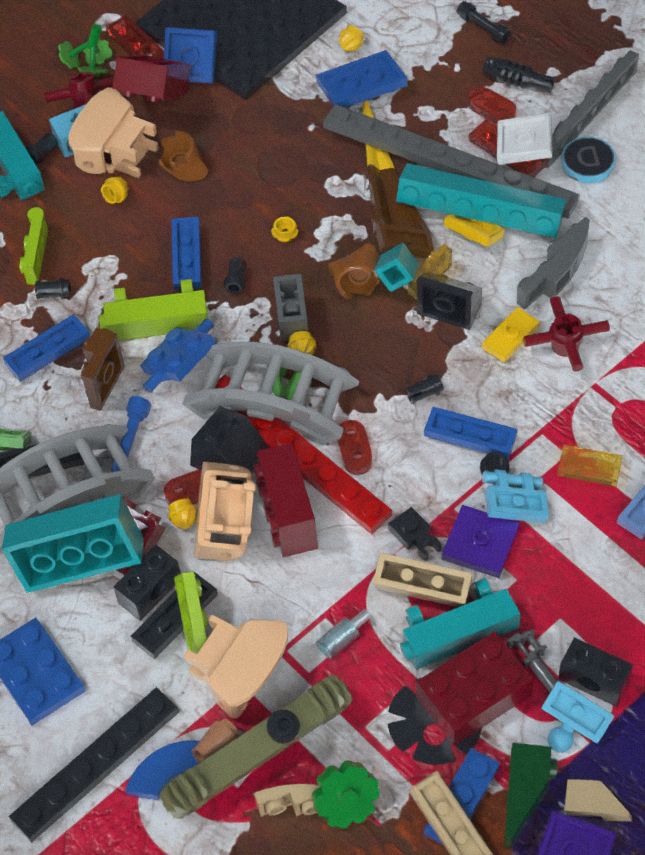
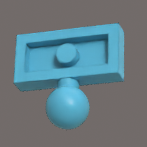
M559 680L541 709L563 722L561 726L555 727L549 732L547 739L552 750L558 753L567 752L572 747L574 742L572 733L574 730L598 744L614 718L612 713Z

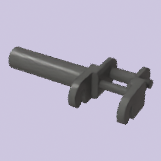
M526 630L522 636L517 633L509 638L506 646L509 649L514 646L522 650L526 655V659L522 662L524 668L530 667L546 689L551 692L557 681L541 660L537 658L539 655L543 656L545 654L544 651L547 649V646H540L533 637L535 634L534 630ZM529 641L535 650L529 653L523 643Z

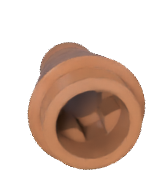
M227 719L215 721L199 743L192 749L194 758L200 763L240 737L237 728Z

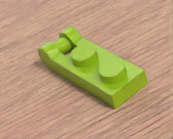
M39 207L31 208L27 213L31 225L29 235L24 237L25 256L20 258L19 264L20 272L24 273L27 284L32 285L39 281L48 235L45 215Z
M194 571L181 573L174 577L187 650L197 654L207 640L205 628H207L208 621L204 609L201 610L199 597L202 595L199 579H195Z

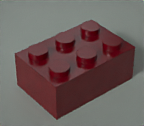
M148 55L120 56L116 60L113 89L121 90V95L128 97L146 95V100L153 102L170 101V99L178 100V96L187 95L191 64Z
M288 443L257 451L258 463L253 464L257 479L256 485L259 496L262 497L264 503L263 510L266 521L270 524V534L274 548L280 547L283 558L318 549L315 517L293 444Z
M494 631L416 681V698L451 744L455 746L532 695L534 679Z

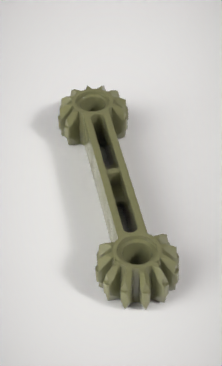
M336 675L324 678L319 683H316L306 693L280 709L293 712L299 720L300 730L293 741L277 743L272 740L267 732V718L193 768L187 769L175 779L170 780V783L164 786L159 795L163 806L167 812H170L173 818L183 819L185 816H189L196 810H199V808L319 726L326 724L341 714L344 709L348 708L353 699L349 688Z

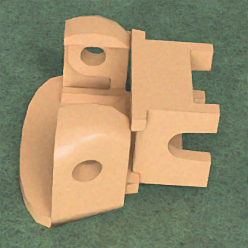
M106 88L91 98L77 116L68 135L69 147L73 150L76 166L92 174L105 173L106 170L108 173H114L115 170L139 178L141 170L137 165L147 150L157 152L159 149L157 142L143 135L147 134L154 137L157 133L156 125L135 117L133 105L113 88ZM104 152L111 153V164L105 163Z
M203 462L196 520L194 558L231 561L245 554L248 536L251 534V516L255 491L253 475L247 468L231 464ZM216 476H221V478L241 480L244 481V484L227 483L228 481L216 480ZM211 533L239 535L238 545L210 542Z
M211 614L208 620L210 627L214 628L200 651L197 654L190 650L185 652L186 662L191 664L189 668L190 675L209 684L213 700L230 718L237 719L241 716L248 705L247 701L262 688L279 663L288 642V626L284 621L249 619L246 624L241 623L238 628Z

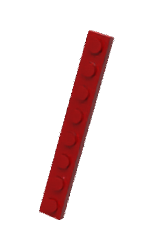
M224 374L218 380L215 389L229 386L231 378ZM234 410V412L245 415L269 448L292 443L303 479L371 535L392 516V509L280 418L274 417L273 421L250 417L247 415V411Z

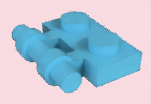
M498 469L494 472H483L482 482L493 484L488 485L485 490L488 517L540 523L547 521L549 511L546 491L534 490V488H542V477H534L531 473L521 472L519 475L507 474L506 470Z

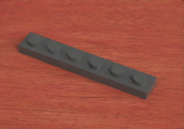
M629 50L623 58L620 57L613 69L601 77L599 84L587 92L584 100L572 108L566 120L558 123L552 134V157L540 159V165L549 169L560 157L565 146L582 133L636 74L638 53Z

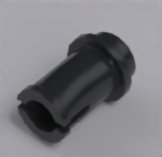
M47 132L34 145L30 144L26 149L35 164L42 163L44 156L58 146V141L53 134Z
M238 257L232 258L229 261L228 275L223 281L225 289L232 294L240 293L245 287L244 274L247 263L243 259L241 267H239L241 258Z
M61 277L57 281H36L35 293H38L36 298L61 297V299H66L67 296H71L70 280H65Z
M428 374L427 379L405 387V393H409L407 398L412 405L433 394L438 396L440 391L444 390L442 381L437 374L433 376Z

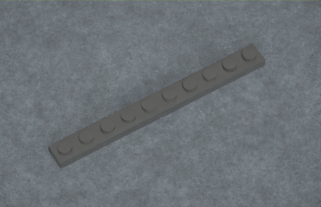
M336 104L324 119L323 128L435 170L453 174L457 173L461 176L567 199L563 217L569 219L579 201L580 194Z

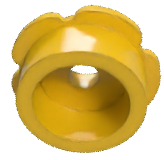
M280 217L275 220L274 227L271 230L274 238H277L280 242H288L296 238L298 229H296L297 224L292 218Z

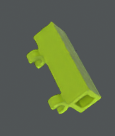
M192 279L180 280L182 293L127 300L125 288L114 289L115 301L103 303L104 314L99 315L100 328H106L116 333L119 341L167 335L175 328L196 329L204 319H208L204 290L194 291Z

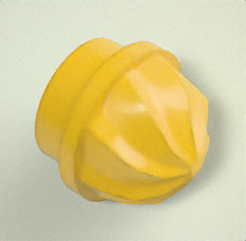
M347 25L346 29H342L340 32V46L344 51H356L362 47L365 35L357 27Z
M110 177L101 187L102 196L111 204L123 202L128 195L129 188L127 182L121 177Z
M298 331L290 336L288 348L313 355L316 341L309 332Z
M188 498L175 501L167 507L169 511L167 517L177 528L188 529L196 521L197 508L195 505H192Z

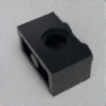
M155 544L142 557V563L134 565L113 586L118 604L141 621L176 586L174 577L181 574L178 561Z
M574 637L560 663L558 680L617 707L630 682L633 664Z

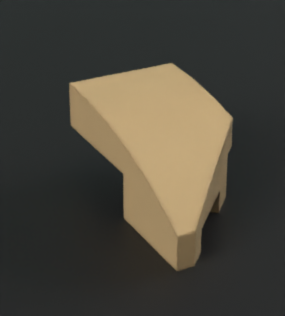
M567 781L564 811L568 816H601L604 821H632L631 814L601 781Z

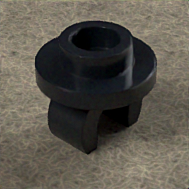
M278 710L270 715L267 721V732L272 740L277 743H289L297 737L300 723L293 712Z

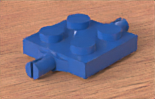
M204 319L193 330L181 328L171 330L156 349L149 352L147 358L140 365L145 374L152 375L143 384L145 390L152 393L161 382L167 380L181 382L210 351L212 345L216 344V341L211 334H207L214 327L209 319Z

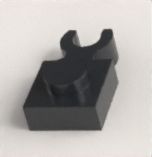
M412 507L388 523V530L407 550L414 545L417 547V553L422 560L427 561L429 559V553L424 549L425 547L431 546L437 552L441 550L438 538L429 535L431 533V526Z

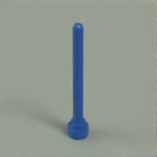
M139 396L130 397L126 407L129 418L126 425L128 431L123 436L120 446L127 459L139 423L148 417L152 406L147 399ZM114 460L111 472L120 471Z

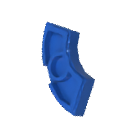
M199 741L175 742L154 751L133 772L125 790L126 794L159 800L161 791L164 786L170 783V780L175 779L179 774L199 764L192 754V749Z

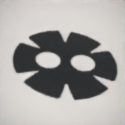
M407 686L401 688L393 698L388 710L391 714L406 718L405 720L388 723L389 733L395 745L401 752H404L418 742L413 760L421 763L440 765L454 762L455 757L451 742L447 737L439 745H431L424 740L423 732L425 728L436 723L416 698V694ZM482 728L455 746L462 753L467 754L477 743Z

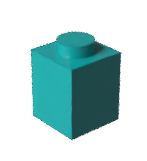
M401 243L380 255L374 271L389 291L392 292L414 280L419 263L405 244Z

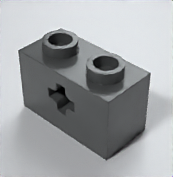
M301 274L273 277L281 342L289 341L290 336L295 332H308Z

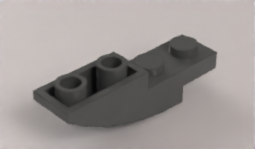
M585 217L579 223L572 224L561 238L554 239L547 248V261L542 262L537 271L530 277H524L517 286V304L524 310L543 294L547 295L550 299L557 296L570 282L578 270L586 250L590 219Z

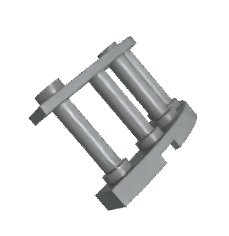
M261 342L218 343L212 345L210 351L205 355L213 363L203 389L186 394L182 405L202 419L210 418L219 406L232 411H247V415L250 417L273 421V418L277 417L291 422L290 428L305 434L323 445L341 438L344 428L336 424L332 417L340 393L358 386L359 380L351 376L344 368L337 367L323 359L292 348ZM249 364H267L269 366L260 390L255 392L240 389ZM236 365L229 386L215 389L222 369ZM280 367L301 373L291 400L271 395ZM312 378L330 387L321 414L305 407L303 403Z
M105 424L62 434L28 449L0 468V517L5 527L4 531L0 534V550H2L7 524L85 504L101 497L107 498L121 494L125 498H139L155 480V477L151 470L132 468L119 444V441L128 431L127 426ZM109 449L120 471L104 472L92 450ZM80 453L92 478L71 484L59 459L71 454ZM48 464L60 490L46 499L40 500L28 475ZM18 483L29 507L26 512L15 520L3 495Z

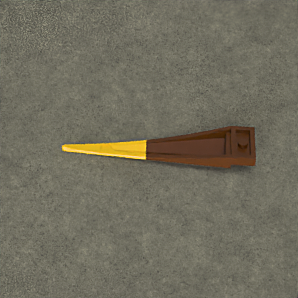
M365 101L362 105L363 114L374 118L369 103ZM366 144L373 234L377 236L380 252L385 253L404 243L414 257L431 259L435 251L429 228L415 206L396 202L399 176L388 152Z

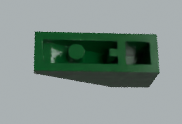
M512 743L504 836L505 850L512 848L548 791L549 780L556 779L557 759L551 758V746Z

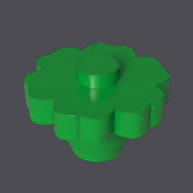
M346 760L341 764L340 768L334 765L327 767L317 778L319 788L315 789L311 795L314 801L313 807L318 815L324 817L329 826H338L344 829L352 821L355 823L364 822L367 816L374 812L375 807L372 801L380 796L377 779L372 773L367 771L362 763Z

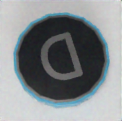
M596 137L574 139L565 146L562 152V168L570 178L572 175L577 178V181L582 183L602 181L609 176V173L615 167V152L611 145Z

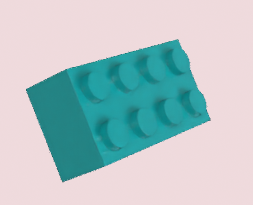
M118 494L7 524L1 549L26 593L140 564L142 563L144 538L122 495Z

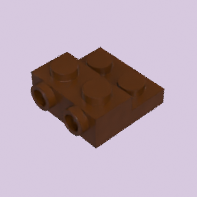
M95 328L91 337H88L83 345V353L87 363L82 368L81 379L84 383L85 394L88 397L90 408L101 411L125 365L117 334L106 328Z

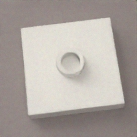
M551 113L498 121V165L552 157Z

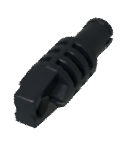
M487 57L482 69L483 75L501 83L521 87V89L531 87L551 93L555 83V77L534 72L531 66L511 62L507 59Z

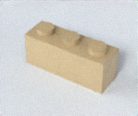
M380 553L373 585L375 589L453 607H461L466 605L472 584V573Z

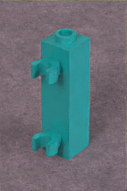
M0 111V167L6 175H0V198L8 195L14 189L20 200L44 191V184L37 166L3 111Z
M486 578L474 582L477 588L474 589V593L478 600L424 621L417 605L405 609L408 615L406 616V621L409 627L403 629V642L400 643V648L406 661L411 660L417 670L466 650L494 631L498 636L518 629L520 612L507 588L493 593Z

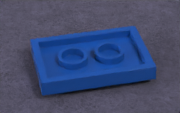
M387 50L316 74V82L332 106L336 104L345 108L408 86L406 75Z
M36 617L0 639V680L31 726L86 691L84 685Z

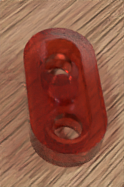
M478 87L469 93V108L489 121L498 125L499 120L516 118V105L514 102L491 89Z
M346 420L339 424L344 430L341 438L337 439L343 466L350 474L362 475L371 469L373 463L365 427L359 421ZM348 431H355V433H353V434H348V433H346V432H348ZM354 455H361L362 457H360V458H354L353 456H354Z
M198 469L169 480L164 487V496L167 504L170 505L175 501L185 498L190 499L192 505L197 504L202 470ZM216 476V480L222 481L221 478ZM178 488H182V489H183V490L180 491V492H175V491H174V490H176V489H178Z

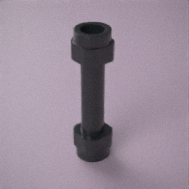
M462 1L457 7L456 12L466 22L472 20L491 33V39L497 43L505 44L510 39L511 31L506 26L494 24L478 13L476 6L472 3Z

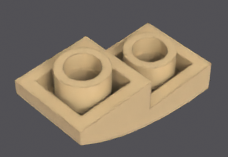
M289 784L264 789L254 793L256 805L261 816L280 814L290 805H292L296 816L301 814L312 815L317 812L313 807L314 801L311 795L319 786L312 784Z

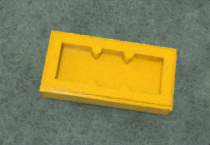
M453 214L444 217V226L486 247L504 237L505 229L496 224Z
M517 307L482 342V349L505 363L524 344L523 336L532 335L540 327V321Z

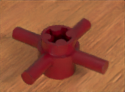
M74 70L68 78L69 85L67 88L45 92L44 97L46 103L72 98L73 107L76 109L86 105L99 91L113 88L114 77L96 81L94 74Z
M559 296L552 297L550 304L555 319L549 331L523 336L524 346L529 347L551 342V348L554 353L562 357H568L574 372L581 371L583 364L578 349L583 337L610 331L609 322L605 320L582 325L578 317L565 313Z

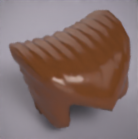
M174 130L175 136L163 137L161 144L164 153L159 161L163 169L184 182H196L208 175V169L196 141L187 132Z
M370 243L364 244L358 250L352 252L351 255L328 264L335 286L344 299H351L352 293L370 296L376 285L381 281L374 271L380 256L375 246Z

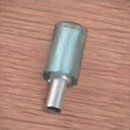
M363 609L352 620L344 617L316 641L317 647L328 659H332L359 636L358 628L371 618V614L366 609Z

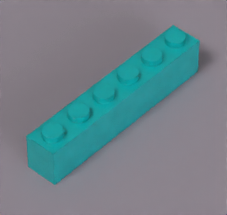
M407 163L399 178L396 202L556 238L562 223L567 199Z

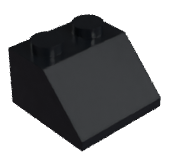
M431 272L420 275L417 279V314L468 330L471 329L482 305V287Z
M219 406L191 440L190 466L202 470L203 462L231 464L245 467L253 474L255 472L253 464L258 463L257 451L268 449L269 446L245 415ZM222 478L234 484H244V481Z

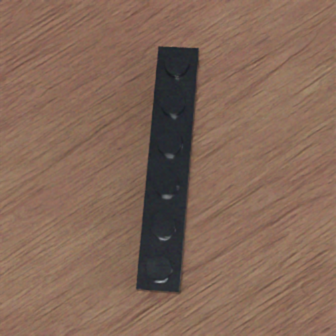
M157 687L153 689L8 816L11 822L31 843L35 841L179 713L178 707Z

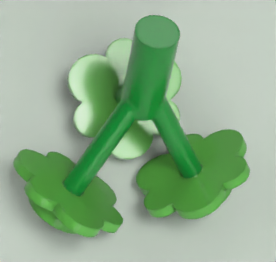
M93 24L88 41L75 49L67 41L58 45L60 60L70 69L75 67L80 72L94 74V78H99L101 73H107V69L95 67V63L102 65L105 63V59H109L112 56V50L109 48L108 41L99 40L102 26ZM84 51L86 54L85 60L90 66L79 67V52Z

